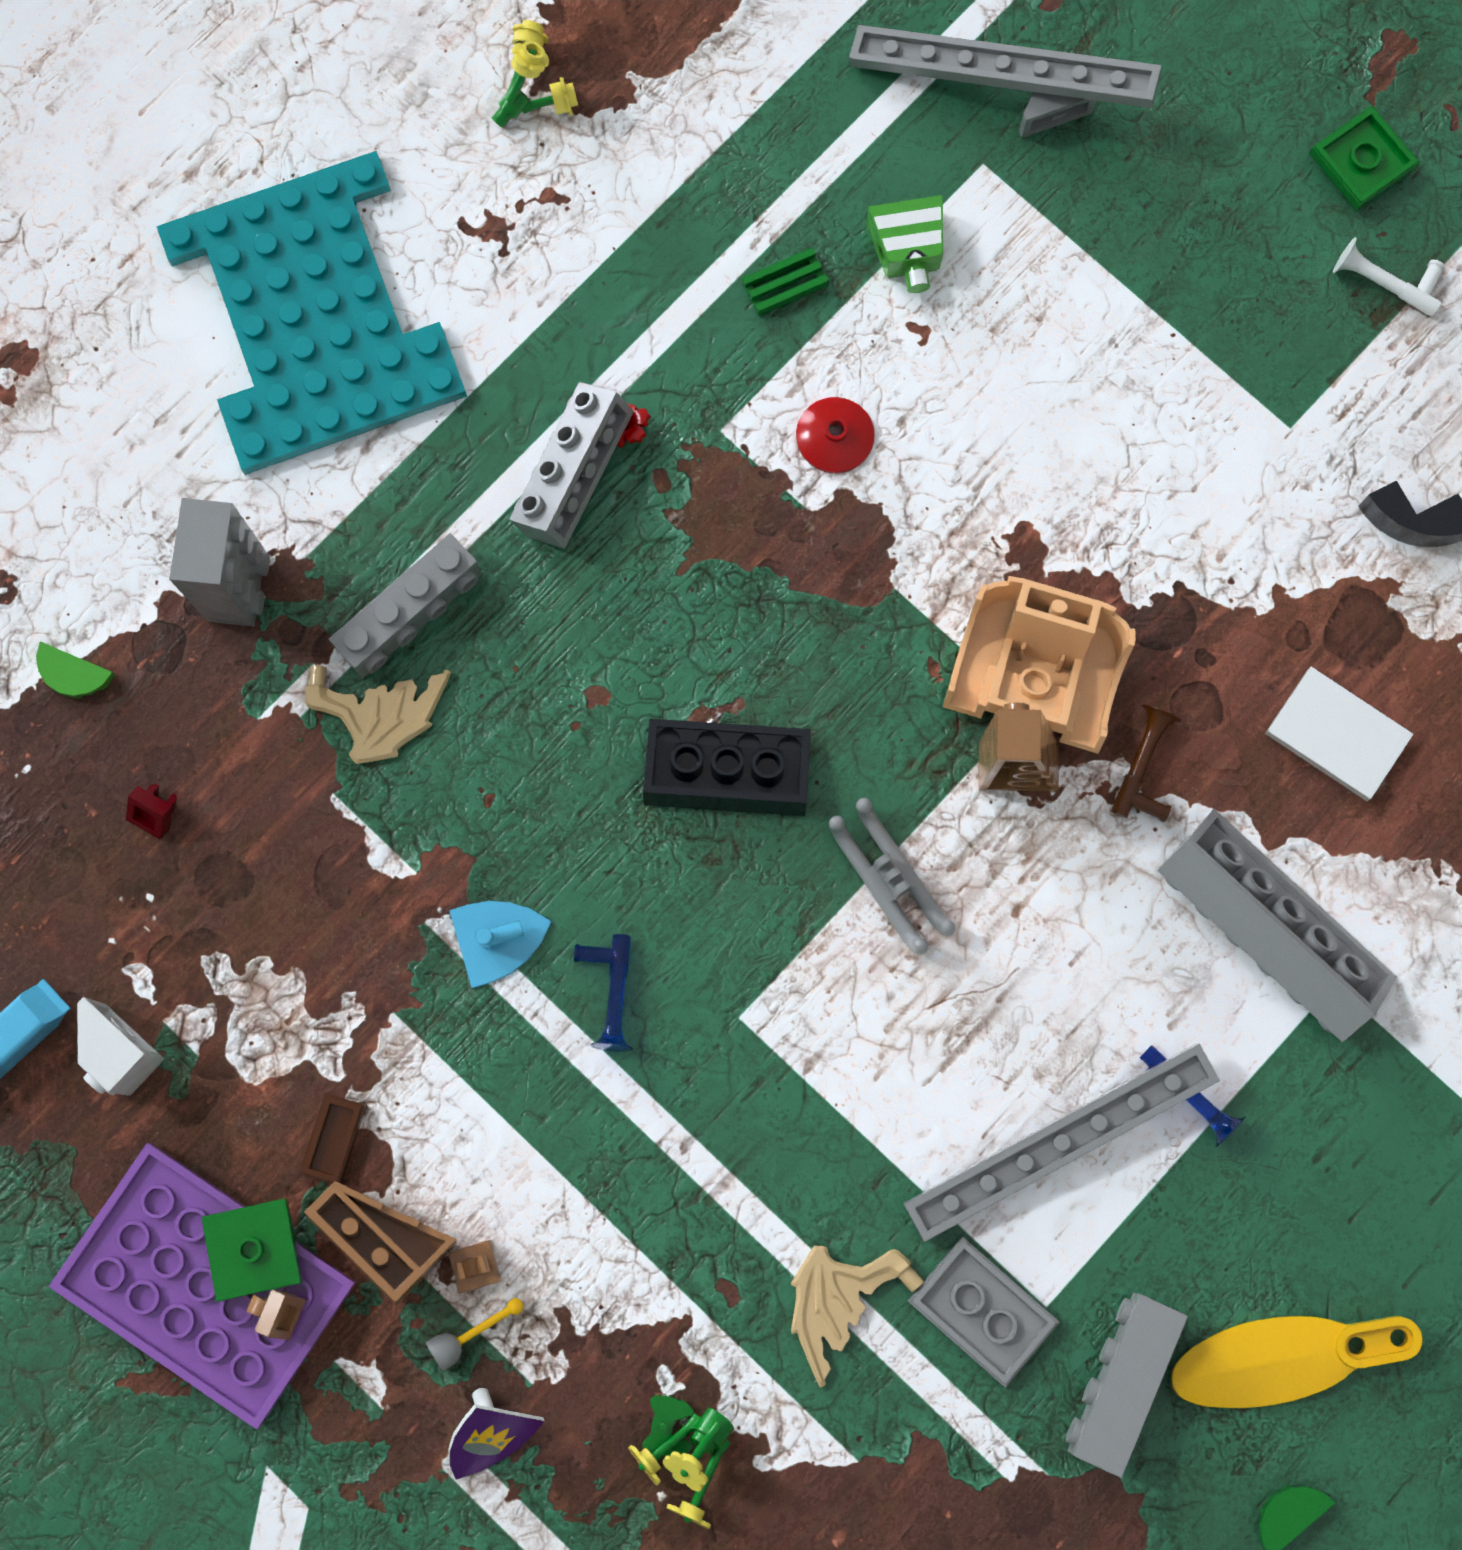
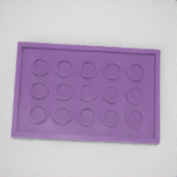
M147 1142L48 1287L258 1430L357 1282L296 1241L303 1283L272 1289L293 1293L306 1299L290 1340L270 1338L254 1331L260 1317L247 1312V1308L253 1295L264 1299V1297L269 1296L271 1290L216 1302L201 1219L203 1216L246 1206L154 1144Z

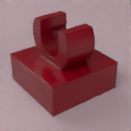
M156 783L150 785L147 790L137 786L128 796L126 820L160 840L170 829L171 814L175 811L177 796L172 794L168 800L164 801L157 797L159 785Z

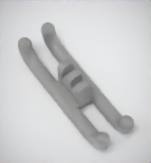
M861 798L856 803V811L865 828L884 855L876 859L874 864L871 865L845 825V820L841 816H833L830 819V831L904 943L913 953L918 955L925 954L928 950V942L921 938L895 901L909 891L932 926L943 936H952L955 933L956 926L941 911L885 829L872 807V802L868 798Z

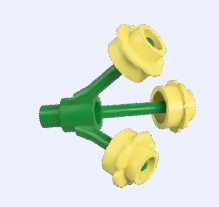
M523 20L522 24L514 25L512 28L514 31L512 40L514 45L512 53L514 56L511 60V65L515 71L507 93L498 103L500 108L491 118L496 124L504 128L512 117L516 119L521 112L526 114L534 109L553 104L555 105L557 115L569 113V116L573 114L571 107L578 106L573 82L565 84L564 78L560 77V82L549 84L551 96L532 101L521 91L526 78H537L545 70V67L549 65V58L543 48L544 44H548L549 37L543 33L544 27L535 21Z

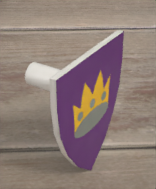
M479 1388L475 1390L472 1394L475 1405L454 1431L448 1448L449 1465L455 1479L457 1480L480 1472L508 1457L544 1423V1418L494 1408L488 1389Z

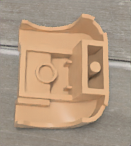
M1009 576L1007 581L993 582L989 585L983 584L977 594L966 625L943 707L981 719L984 711L995 714L997 709H1004V704L1026 703L1029 704V710H1041L1051 730L1061 733L1060 743L1099 754L1107 737L1108 721L1115 693L1124 667L1135 645V628L1131 629L1128 623L1115 613L1117 608L1028 579Z

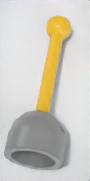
M519 1298L510 1299L506 1308L459 1337L443 1333L428 1340L426 1344L442 1372L459 1360L462 1344L510 1314H520L524 1308L523 1302Z

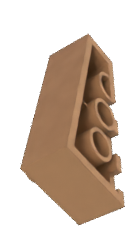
M1007 703L1004 704V709H997L979 741L978 790L1059 792V744L1041 710H1029V704Z

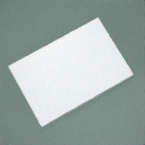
M1313 667L1306 671L1265 733L1365 801H1369L1373 797L1413 736V733Z

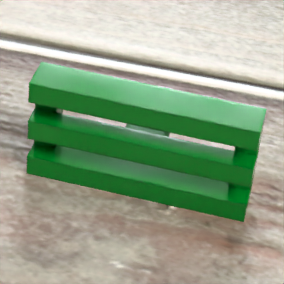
M813 247L743 277L742 284L757 315L760 316L829 286V279L823 273L820 261H817L816 253ZM807 263L809 264V265H807V266H805V267H803V268H800V269H798V270H796V271H794V272H791V273H789V274H787V275H784V276H782V277H780V278H778V279H775V280H773V281H771V282H768V283H766V284H764V285H762V286H759V287H757V288L754 289L755 286H757V285H759V284H761V283H764V282H766V281H768V280H771V279H773V278H775V277H777V276H780V275H782V274H784V273H787V272H789V271H791V270H793V269H796V268H798V267H800V266H802V265H805V264H807ZM812 274L815 276V279L761 302L759 299Z

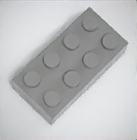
M188 498L181 499L169 580L207 622L255 627L256 615H261L263 612L264 593L260 591L262 576L266 577L268 575L270 556L269 553L265 552L266 550L233 503Z

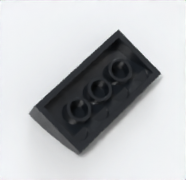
M649 719L643 788L644 805L805 816L811 729Z

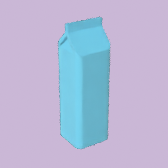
M45 979L22 992L0 1013V1079L59 1026L65 1014L71 1010L69 1005Z

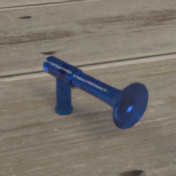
M614 934L612 948L575 945L574 962L610 963L606 1022L601 1037L597 1042L590 1044V1047L616 1052L633 1050L631 1046L627 1045L622 1032L625 981L628 975L631 936Z
M1153 1045L1140 1057L1148 1066L1145 1071L1167 1060ZM1200 1092L1186 1099L1214 1130L1217 1139L1215 1148L1246 1118V1116L1235 1118L1223 1113Z

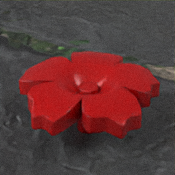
M628 403L634 412L616 447L622 448L626 441L630 444L635 442L641 443L643 438L646 437V433L641 427L648 426V420L651 416L645 408L638 409L635 405Z

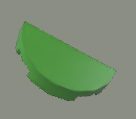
M41 641L39 643L36 654L38 672L46 685L62 696L80 699L83 696L92 695L100 689L104 690L116 676L109 670Z

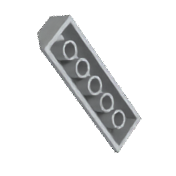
M1215 809L1202 820L1157 870L1164 876L1170 887L1180 891L1195 905L1196 910L1203 917L1210 919L1220 928L1233 945L1241 948L1248 954L1264 974L1276 980L1287 991L1289 997L1294 1002L1304 1006L1318 1019L1319 1024L1324 1030L1334 1034L1341 1042H1344L1377 1013L1397 979L1396 975Z

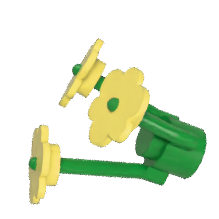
M707 1408L701 1417L693 1414L685 1426L652 1453L646 1448L639 1452L634 1445H630L628 1449L637 1460L639 1469L644 1471L657 1486L661 1482L656 1475V1472L661 1469L657 1461L691 1432L694 1433L690 1438L691 1442L696 1446L694 1452L690 1455L673 1451L670 1456H666L663 1459V1465L673 1473L672 1476L677 1482L685 1483L695 1493L690 1503L682 1501L679 1508L667 1504L666 1508L684 1517L686 1523L692 1521L710 1529L711 1524L702 1520L705 1511L700 1509L699 1506L722 1455L730 1445L727 1438L734 1430V1426L721 1413L712 1408ZM704 1453L708 1455L712 1453L703 1473V1467L699 1460Z

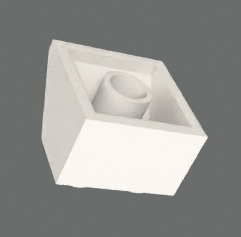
M83 997L77 1003L78 1064L87 1072L83 1077L84 1080L101 1094L106 1091L112 1096L115 1094L131 1096L165 1058L107 1004Z

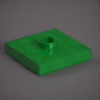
M1372 105L1314 145L1309 152L1311 157L1356 211L1415 171L1420 165L1419 160Z
M288 1198L201 1217L216 1302L303 1283Z

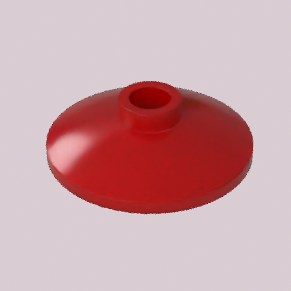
M841 397L824 398L810 405L801 415L796 429V442L803 458L814 468L827 473H844L860 466L869 456L874 444V426L868 413L854 401ZM833 425H838L843 429V433L838 436L832 435L829 432V428Z

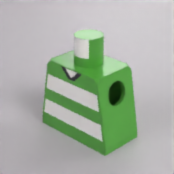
M942 195L869 206L866 221L867 229L886 277L905 276L906 287L909 293H920L930 288L928 272L940 269L943 258Z

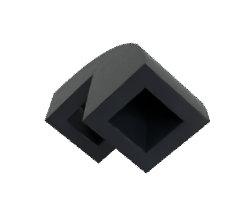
M1396 480L1370 493L1358 506L1365 517L1377 529L1397 541L1420 547H1441L1462 541V499L1459 494L1416 514Z

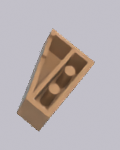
M336 1181L304 1211L306 1217L396 1307L457 1244L456 1238L420 1223V1221L403 1215Z

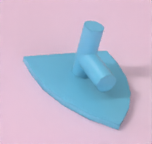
M485 901L449 910L471 988L483 986L506 977L526 963L542 944L552 921L530 908L511 902Z

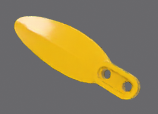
M1282 1316L1250 1321L1220 1331L1191 1347L1171 1371V1385L1175 1393L1182 1399L1205 1407L1253 1408L1286 1403L1324 1391L1344 1380L1358 1368H1367L1413 1358L1421 1349L1422 1334L1419 1327L1412 1320L1402 1316H1390L1352 1324H1344L1331 1319L1313 1316ZM1397 1329L1402 1330L1405 1336L1403 1343L1400 1345H1394L1390 1339L1391 1333ZM1354 1337L1360 1338L1363 1344L1362 1349L1358 1353H1351L1348 1348L1349 1341Z

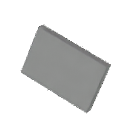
M960 1237L924 1280L923 1284L907 1300L1005 1388L1059 1323L1055 1317L964 1237Z

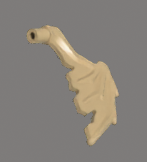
M312 665L309 685L305 686V703L312 710L331 714L342 719L354 741L349 756L356 764L396 758L399 756L398 750L403 745L432 726L429 720L447 685L451 671L444 670L442 674L431 676L428 681L427 690L418 697L417 701H414L418 688L413 679L397 682L390 692H388L386 685H381L376 689L369 688L365 691V698L361 704H358V699L354 694H341L325 687L327 667Z
M814 1246L793 1278L791 1285L796 1287V1301L791 1333L798 1334L801 1346L820 1387L825 1386V1378L831 1369L828 1361L823 1356L822 1337H825L831 1349L842 1352L845 1344L850 1339L848 1323L857 1326L861 1313L865 1311V1304L860 1300L859 1291L872 1295L874 1290L881 1284L897 1277L912 1293L923 1284V1279L910 1266L911 1261L899 1250H889L876 1260L860 1267L834 1261L830 1257L827 1247Z

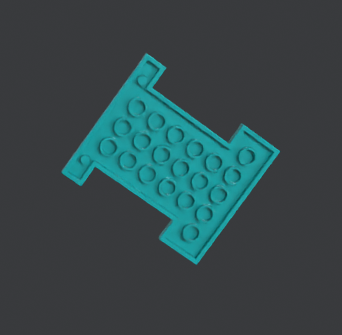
M377 151L156 226L171 266L204 255L209 257L254 387L217 399L244 475L467 397L440 322L402 334L355 203L391 191Z

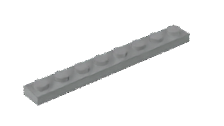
M858 25L849 56L851 67L1153 108L1162 75V65L865 25Z
M1196 1043L904 1202V1205L925 1242L1218 1083L1220 1079L1201 1045Z

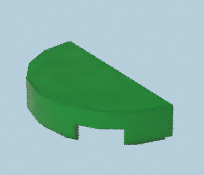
M1286 1486L1273 1493L1262 1506L1260 1512L1259 1542L1263 1549L1282 1550L1330 1509L1335 1502L1322 1491L1307 1486Z

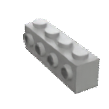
M582 382L578 383L509 519L528 538L563 549L566 548L634 412L617 392Z
M449 533L328 640L363 679L369 673L372 674L379 670L386 663L389 655L397 648L411 642L421 627L429 620L432 621L438 618L454 598L459 594L466 593L477 583L478 577L482 575L478 562Z
M1133 1292L1131 1299H1123L1115 1321L1120 1323L1114 1339L1107 1338L1099 1356V1361L1103 1363L1097 1379L1092 1377L1085 1388L1082 1401L1087 1404L1081 1419L1076 1417L1073 1419L1068 1429L1065 1441L1070 1443L1067 1450L1070 1454L1122 1478L1188 1318L1187 1315L1142 1294Z

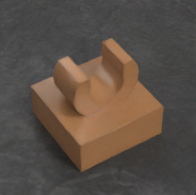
M491 1240L448 1252L459 1294L502 1281Z
M271 1290L269 1296L264 1297V1299L253 1295L247 1312L260 1317L254 1331L266 1337L290 1340L306 1299L293 1293Z

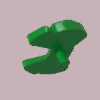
M655 1395L650 1398L654 1417L651 1433L642 1443L643 1449L646 1448L652 1453L673 1436L674 1421L694 1414L693 1409L684 1400H678L669 1395ZM683 1439L664 1456L671 1455L673 1451L680 1454L687 1453L692 1449L693 1444Z

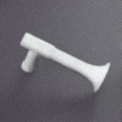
M1355 237L1345 248L1333 269V274L1339 270L1357 272L1396 294L1398 298L1430 317L1436 313L1441 304V301L1430 295L1441 273L1446 268L1438 260L1429 261L1424 276L1418 287H1415L1363 257L1357 249V238Z

